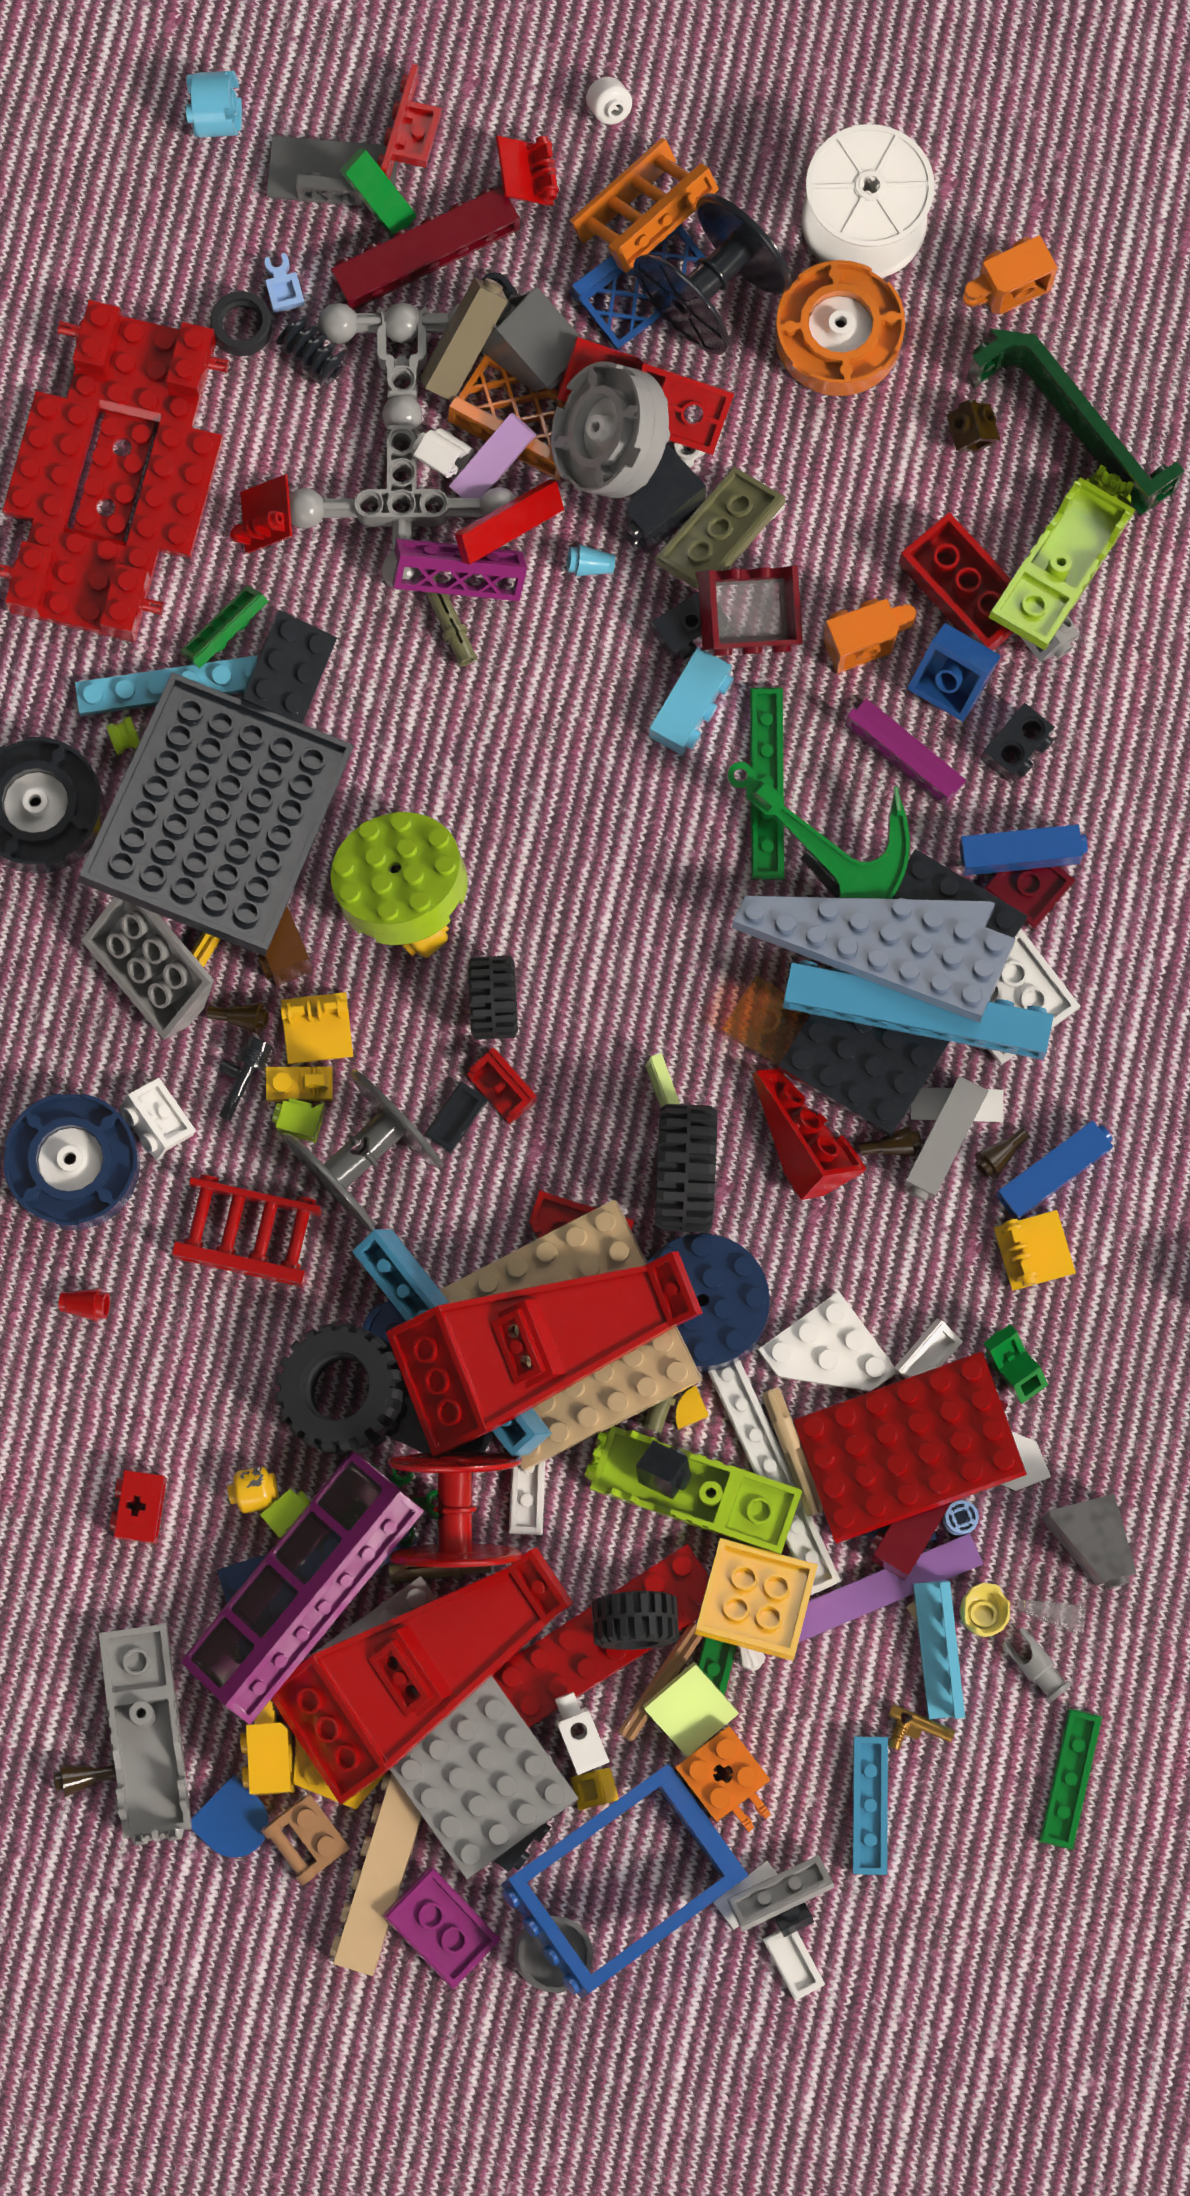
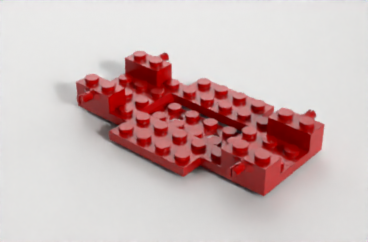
M88 300L84 318L80 321L79 325L61 320L58 326V334L76 338V347L72 358L75 370L67 398L35 391L2 510L4 515L32 521L28 540L27 542H21L18 557L13 565L0 564V577L9 579V589L5 603L12 614L136 642L143 612L146 611L159 615L163 613V601L147 599L159 553L163 552L188 559L192 558L223 443V435L196 429L194 424L209 369L227 374L230 360L213 357L217 342L214 329L186 322H182L180 329L124 317L118 306ZM103 412L105 415L100 425L101 429L92 454V462L87 480L84 483V491L79 509L76 512L75 524L73 529H69L68 521L95 423L99 413ZM158 425L128 540L124 542L154 429ZM119 440L129 441L132 445L130 453L125 456H119L113 451L115 443ZM103 500H110L115 504V510L109 516H102L97 512V506Z

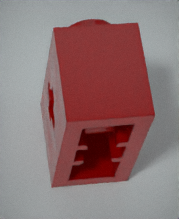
M124 1470L123 1478H117L115 1497L120 1498L118 1511H112L110 1519V1531H115L114 1538L157 1545L167 1478L164 1475ZM137 1498H139L146 1508L145 1510H140L138 1516H135L134 1512L129 1509L130 1504H136Z

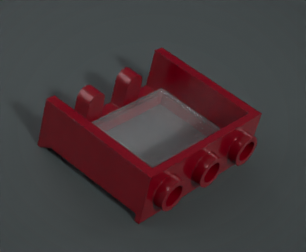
M798 565L780 568L762 567L742 570L728 569L695 572L699 589L702 634L701 651L712 650L713 656L732 655V649L742 648V655L759 654L762 653V647H772V653L791 652V645L803 644Z

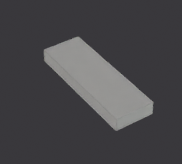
M817 1855L727 1898V1902L743 1932L835 1887L820 1856Z

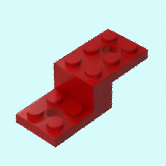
M576 336L556 394L557 399L567 402L572 390L566 388L567 385L581 370L596 362H612L645 371L659 383L667 398L669 441L711 455L714 454L734 397L732 391L672 372L665 365ZM690 405H698L701 408V416L695 422H688L684 417V411Z

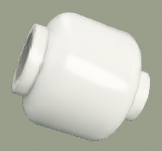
M599 78L588 89L586 95L587 106L602 123L610 125L619 123L630 113L632 97L625 86L616 78Z

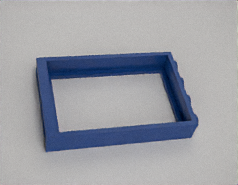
M668 1763L512 1875L501 1886L504 1889L502 1894L506 1902L513 1909L517 1907L524 1917L522 1922L527 1932L532 1937L537 1936L544 1946L542 1951L551 1965H557L563 1973L564 1977L562 1979L567 1989L573 1995L577 1994L581 1999L749 1875ZM658 1788L719 1873L721 1879L591 1974L527 1882Z

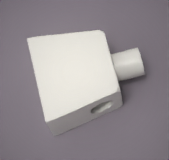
M574 1692L556 1698L555 1701L562 1717L555 1720L577 1774H582L609 1763L588 1708L580 1709ZM575 1723H582L584 1731L579 1735H573L571 1730Z

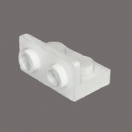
M160 1078L128 1094L119 1107L127 1125L131 1126L139 1136L143 1149L150 1153L155 1160L162 1158L167 1150L192 1137L196 1132V1129Z

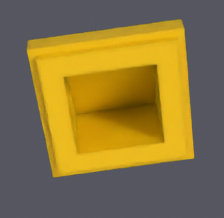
M604 1768L571 1777L573 1790L579 1798L576 1801L579 1811L615 1802L619 1799L611 1768Z

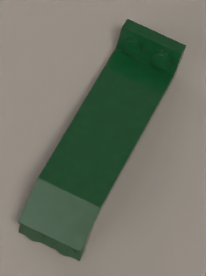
M990 328L987 341L973 351L972 360L969 364L970 368L967 379L974 388L1002 368L1014 366L1022 369L1097 463L1106 467L1108 474L1115 473L1120 476L1122 482L1128 483L1130 481L1134 483L1130 493L1132 496L1131 505L1136 509L1140 517L1176 492L1185 472L1177 461L1169 467L1163 464L1149 477L1035 334Z

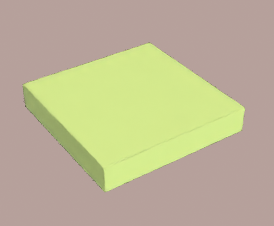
M695 1662L689 1665L643 1705L645 1711L687 1758L739 1714L737 1709Z

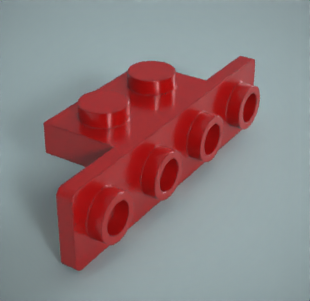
M416 64L411 65L409 75L403 74L400 85V93H403L401 101H395L392 119L395 122L393 128L388 127L385 134L384 146H387L385 155L380 154L377 161L378 166L389 180L395 161L426 168L442 115V108L413 102L419 82V69Z

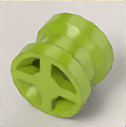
M130 716L124 718L123 722L117 725L113 723L106 725L117 756L123 754L127 748H138L140 741Z

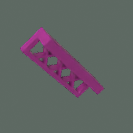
M396 538L394 552L397 563L392 582L393 589L520 601L527 571L522 551L496 549L469 565L462 563L459 548L456 544ZM404 567L418 568L422 572V575L414 580L402 579ZM441 571H450L454 576L446 583H438L433 578V576ZM473 574H480L485 578V581L478 586H468L464 580ZM504 577L516 578L513 590L500 589L496 583Z
M867 698L856 710L853 708L847 715L845 722L847 728L944 807L966 783L964 777Z

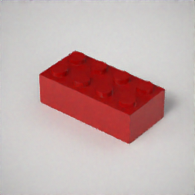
M950 512L901 552L898 565L960 632L993 651L1014 634L1011 630L989 618L992 609L1012 579Z

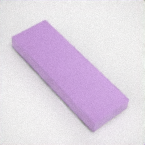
M511 413L449 487L461 498H482L484 493L493 487L535 438L536 434L514 413Z

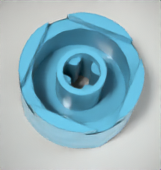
M235 71L188 74L186 84L188 93L191 94V104L186 105V117L188 123H193L194 136L199 138L238 136L237 131H241L242 103L241 98H237L236 91L233 89L239 88Z

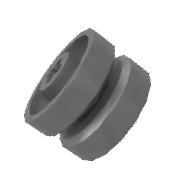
M551 1916L589 1971L592 1966L593 1948L588 1934L578 1923L566 1917ZM524 1927L515 1942L514 1960L520 1975L528 1984L544 1992L561 1993L567 1991L568 1989L562 1979L564 1975L559 1967L549 1963L543 1954L542 1949L544 1946L538 1937H532Z

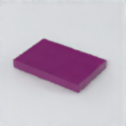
M431 1866L382 1915L453 1990L501 1940Z

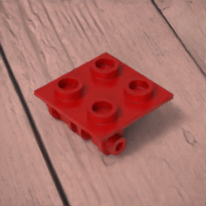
M497 135L496 142L504 196L551 207L554 206L553 200L557 198L559 187L557 186L556 169L552 168L555 166V160L550 159L553 157V146L548 137L539 136L535 139L536 143L534 144Z
M287 474L240 492L243 524L234 525L230 531V537L234 542L244 544L245 554L293 537Z

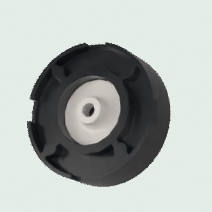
M26 737L24 741L16 742L7 747L5 745L1 746L0 862L18 871L34 874L55 872L74 864L91 849L104 822V796L91 765L73 747L51 738Z

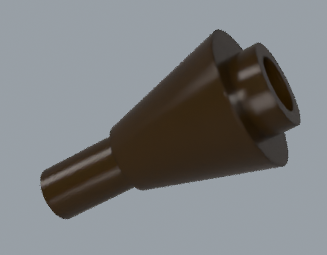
M263 1002L230 1006L229 1008L208 1006L207 1019L227 1021L232 1025L259 1035L262 1029H266L268 1026L269 1011L264 1008Z
M912 1125L895 1131L891 1137L886 1135L881 1137L880 1140L859 1143L861 1156L883 1153L887 1155L916 1157V1150H922L919 1130L913 1131Z
M1021 1128L1008 1140H1003L975 1154L977 1170L984 1177L988 1178L990 1176L997 1179L1015 1154L1016 1149L1030 1138L1028 1132Z
M59 1764V1771L53 1772L56 1792L62 1791L65 1798L96 1784L98 1781L115 1779V1765L93 1768L89 1766Z

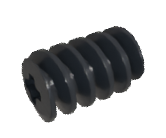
M303 317L299 321L296 320L288 325L276 339V344L283 345L282 348L285 353H292V360L301 362V368L305 371L310 370V377L315 380L319 379V385L326 387L343 370L344 366L341 362L345 353L341 351L333 355L336 344L330 343L325 347L324 343L327 336L322 334L315 338L318 327L313 325L306 329L309 318Z

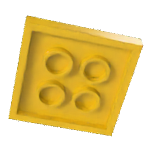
M720 1538L695 1634L793 1661L818 1564Z

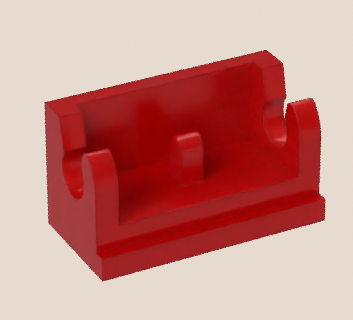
M494 1047L469 1069L470 1072L467 1074V1077L509 1125L537 1102V1095Z

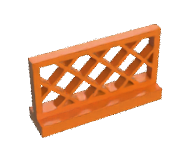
M485 354L458 398L455 397L449 406L448 422L487 442L504 422L496 417L495 409L511 406L513 413L525 424L539 421L543 433L536 435L517 459L560 481L562 477L556 468L552 454V432L548 433L544 421L554 418L556 410L542 413L538 400L550 398L556 401L557 406L564 408L563 405L565 406L566 402L556 398L557 390L553 388L549 391L544 388L537 391L538 393L529 389V395L514 398L510 385L521 382ZM488 365L500 371L501 380L485 382L483 373ZM505 386L509 399L492 403L488 390ZM483 391L487 404L474 406L467 402L466 399L472 393ZM533 401L536 414L520 418L516 405Z

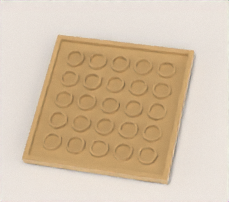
M612 1200L440 1289V1291L450 1303L643 1266L647 1263L618 1202ZM516 1325V1326H515V1334L518 1336V1334H519V1328H518V1326ZM676 1326L533 1407L552 1434L529 1455L520 1456L522 1457V1462L520 1463L522 1470H528L703 1381L678 1327ZM528 1356V1358H527V1365L530 1367V1366H531V1359H530V1357Z

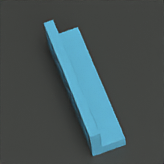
M939 1580L913 1583L928 1719L953 1717L955 1719L965 1718L950 1581Z

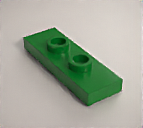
M249 585L246 586L180 650V654L185 660L200 669L215 653L222 651L226 647L227 642L238 631L247 627L250 619L269 601L261 592Z

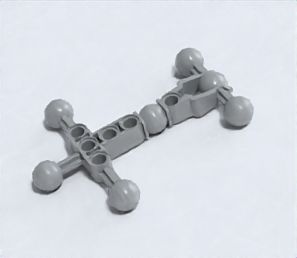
M404 302L393 304L387 311H384L379 306L376 313H355L346 304L334 303L328 305L319 315V331L321 334H325L327 336L326 339L332 343L341 344L348 342L356 333H377L379 367L387 372L389 390L387 391L388 401L382 411V420L388 433L387 489H367L358 493L356 498L323 499L315 490L308 488L297 489L289 495L291 523L296 527L308 529L315 527L323 518H357L364 526L392 527V553L385 558L381 569L384 581L392 588L397 563L394 552L396 538L412 540V527L441 526L447 521L448 517L482 518L516 499L514 493L502 487L489 489L482 498H447L445 493L438 489H417V459L414 458L416 450L413 449V445L417 439V428L421 424L423 417L422 408L417 402L419 371L424 370L427 365V333H444L459 304L449 313H429L426 306L418 311L411 304ZM418 336V352L411 355L409 359L405 356H399L394 359L392 355L387 354V337L394 342L404 344L412 342ZM402 379L411 383L406 389H398L394 386L397 381ZM399 441H406L410 444V447L405 451H398L394 448L395 444ZM399 472L410 474V478L405 482L396 481L394 476ZM367 503H374L378 506L377 510L373 513H365L361 508ZM399 503L410 505V509L405 513L396 512L394 507ZM431 503H439L443 506L441 511L437 513H430L426 510V507ZM404 567L402 579L414 580L422 575V572L418 568Z

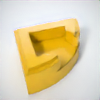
M696 1385L687 1390L678 1402L675 1417L678 1430L709 1417Z

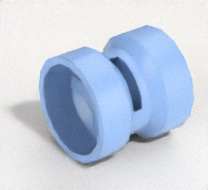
M955 1501L944 1514L942 1519L943 1525L950 1534L959 1537L964 1536L977 1526L979 1520L978 1510L969 1501Z

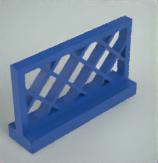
M681 224L648 253L664 260L667 258L683 261L682 272L686 274L687 262L697 263L699 258H706ZM675 234L685 244L684 255L666 253L667 240ZM662 245V250H661V252H659V251H654L655 249H657L659 246ZM688 250H690L694 257L688 256ZM611 255L571 286L569 293L576 302H580L613 347L620 349L660 319L662 315L654 307V314L649 318L635 316L637 299L649 301V299L644 294H638L639 282L636 277L634 293L616 290V282L619 276L622 274L636 275L634 270H629L625 273L618 268ZM612 282L611 289H604L607 285H609ZM597 293L611 295L609 312L596 310L589 302V299ZM615 296L633 298L631 315L613 313ZM602 317H608L607 324ZM612 318L630 321L629 333L621 339H618L611 330ZM634 321L642 322L634 328Z

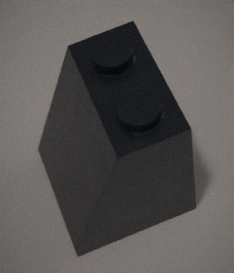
M668 444L665 446L662 458L648 483L634 493L626 511L625 532L627 534L625 537L636 550L641 548L646 555L685 523L705 500L706 485Z

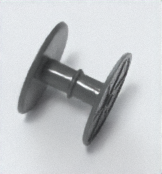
M353 1069L351 1071L353 1082L378 1112L370 1122L356 1135L348 1134V1142L324 1164L291 1134L284 1133L282 1138L303 1165L338 1203L364 1228L373 1232L375 1229L373 1221L346 1188L371 1165L377 1167V1160L400 1138L433 1167L441 1168L444 1164L435 1150L406 1116L369 1079L356 1069Z

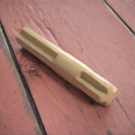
M779 1388L770 1389L762 1394V1398L795 1486L803 1490L800 1499L804 1510L808 1516L819 1514L824 1510L784 1397Z

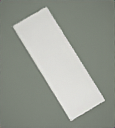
M922 1087L911 1104V1120H937L953 1088ZM987 1089L989 1091L974 1121L1003 1122L1004 1090Z

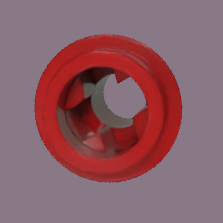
M100 1288L61 1292L58 1301L59 1311L97 1322L99 1319H106L108 1317L110 1295L108 1292H102Z

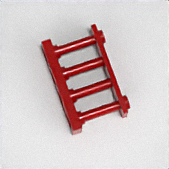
M200 1174L199 1179L190 1178L189 1184L191 1188L200 1191L188 1239L185 1238L183 1243H174L172 1251L174 1259L304 1288L307 1274L304 1270H300L301 1265L298 1264L309 1216L321 1218L322 1215L321 1206L316 1205V1200L297 1196L295 1201L219 1184V1178ZM213 1193L232 1198L221 1245L216 1247V1251L203 1248L204 1243L201 1242ZM245 1201L264 1205L253 1253H249L248 1258L235 1255L236 1250L233 1249ZM277 1208L297 1212L286 1258L281 1261V1265L269 1263L268 1257H266Z

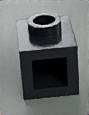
M654 1440L636 1464L638 1483L672 1500L679 1490H684L691 1479L688 1457L676 1447L668 1448Z

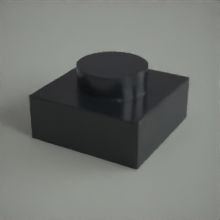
M805 1902L773 1917L783 1937L814 1923Z

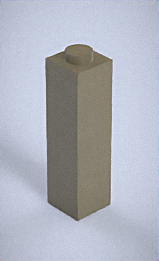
M474 277L420 376L425 389L448 400H454L508 302L502 291L503 287L489 278L482 281Z

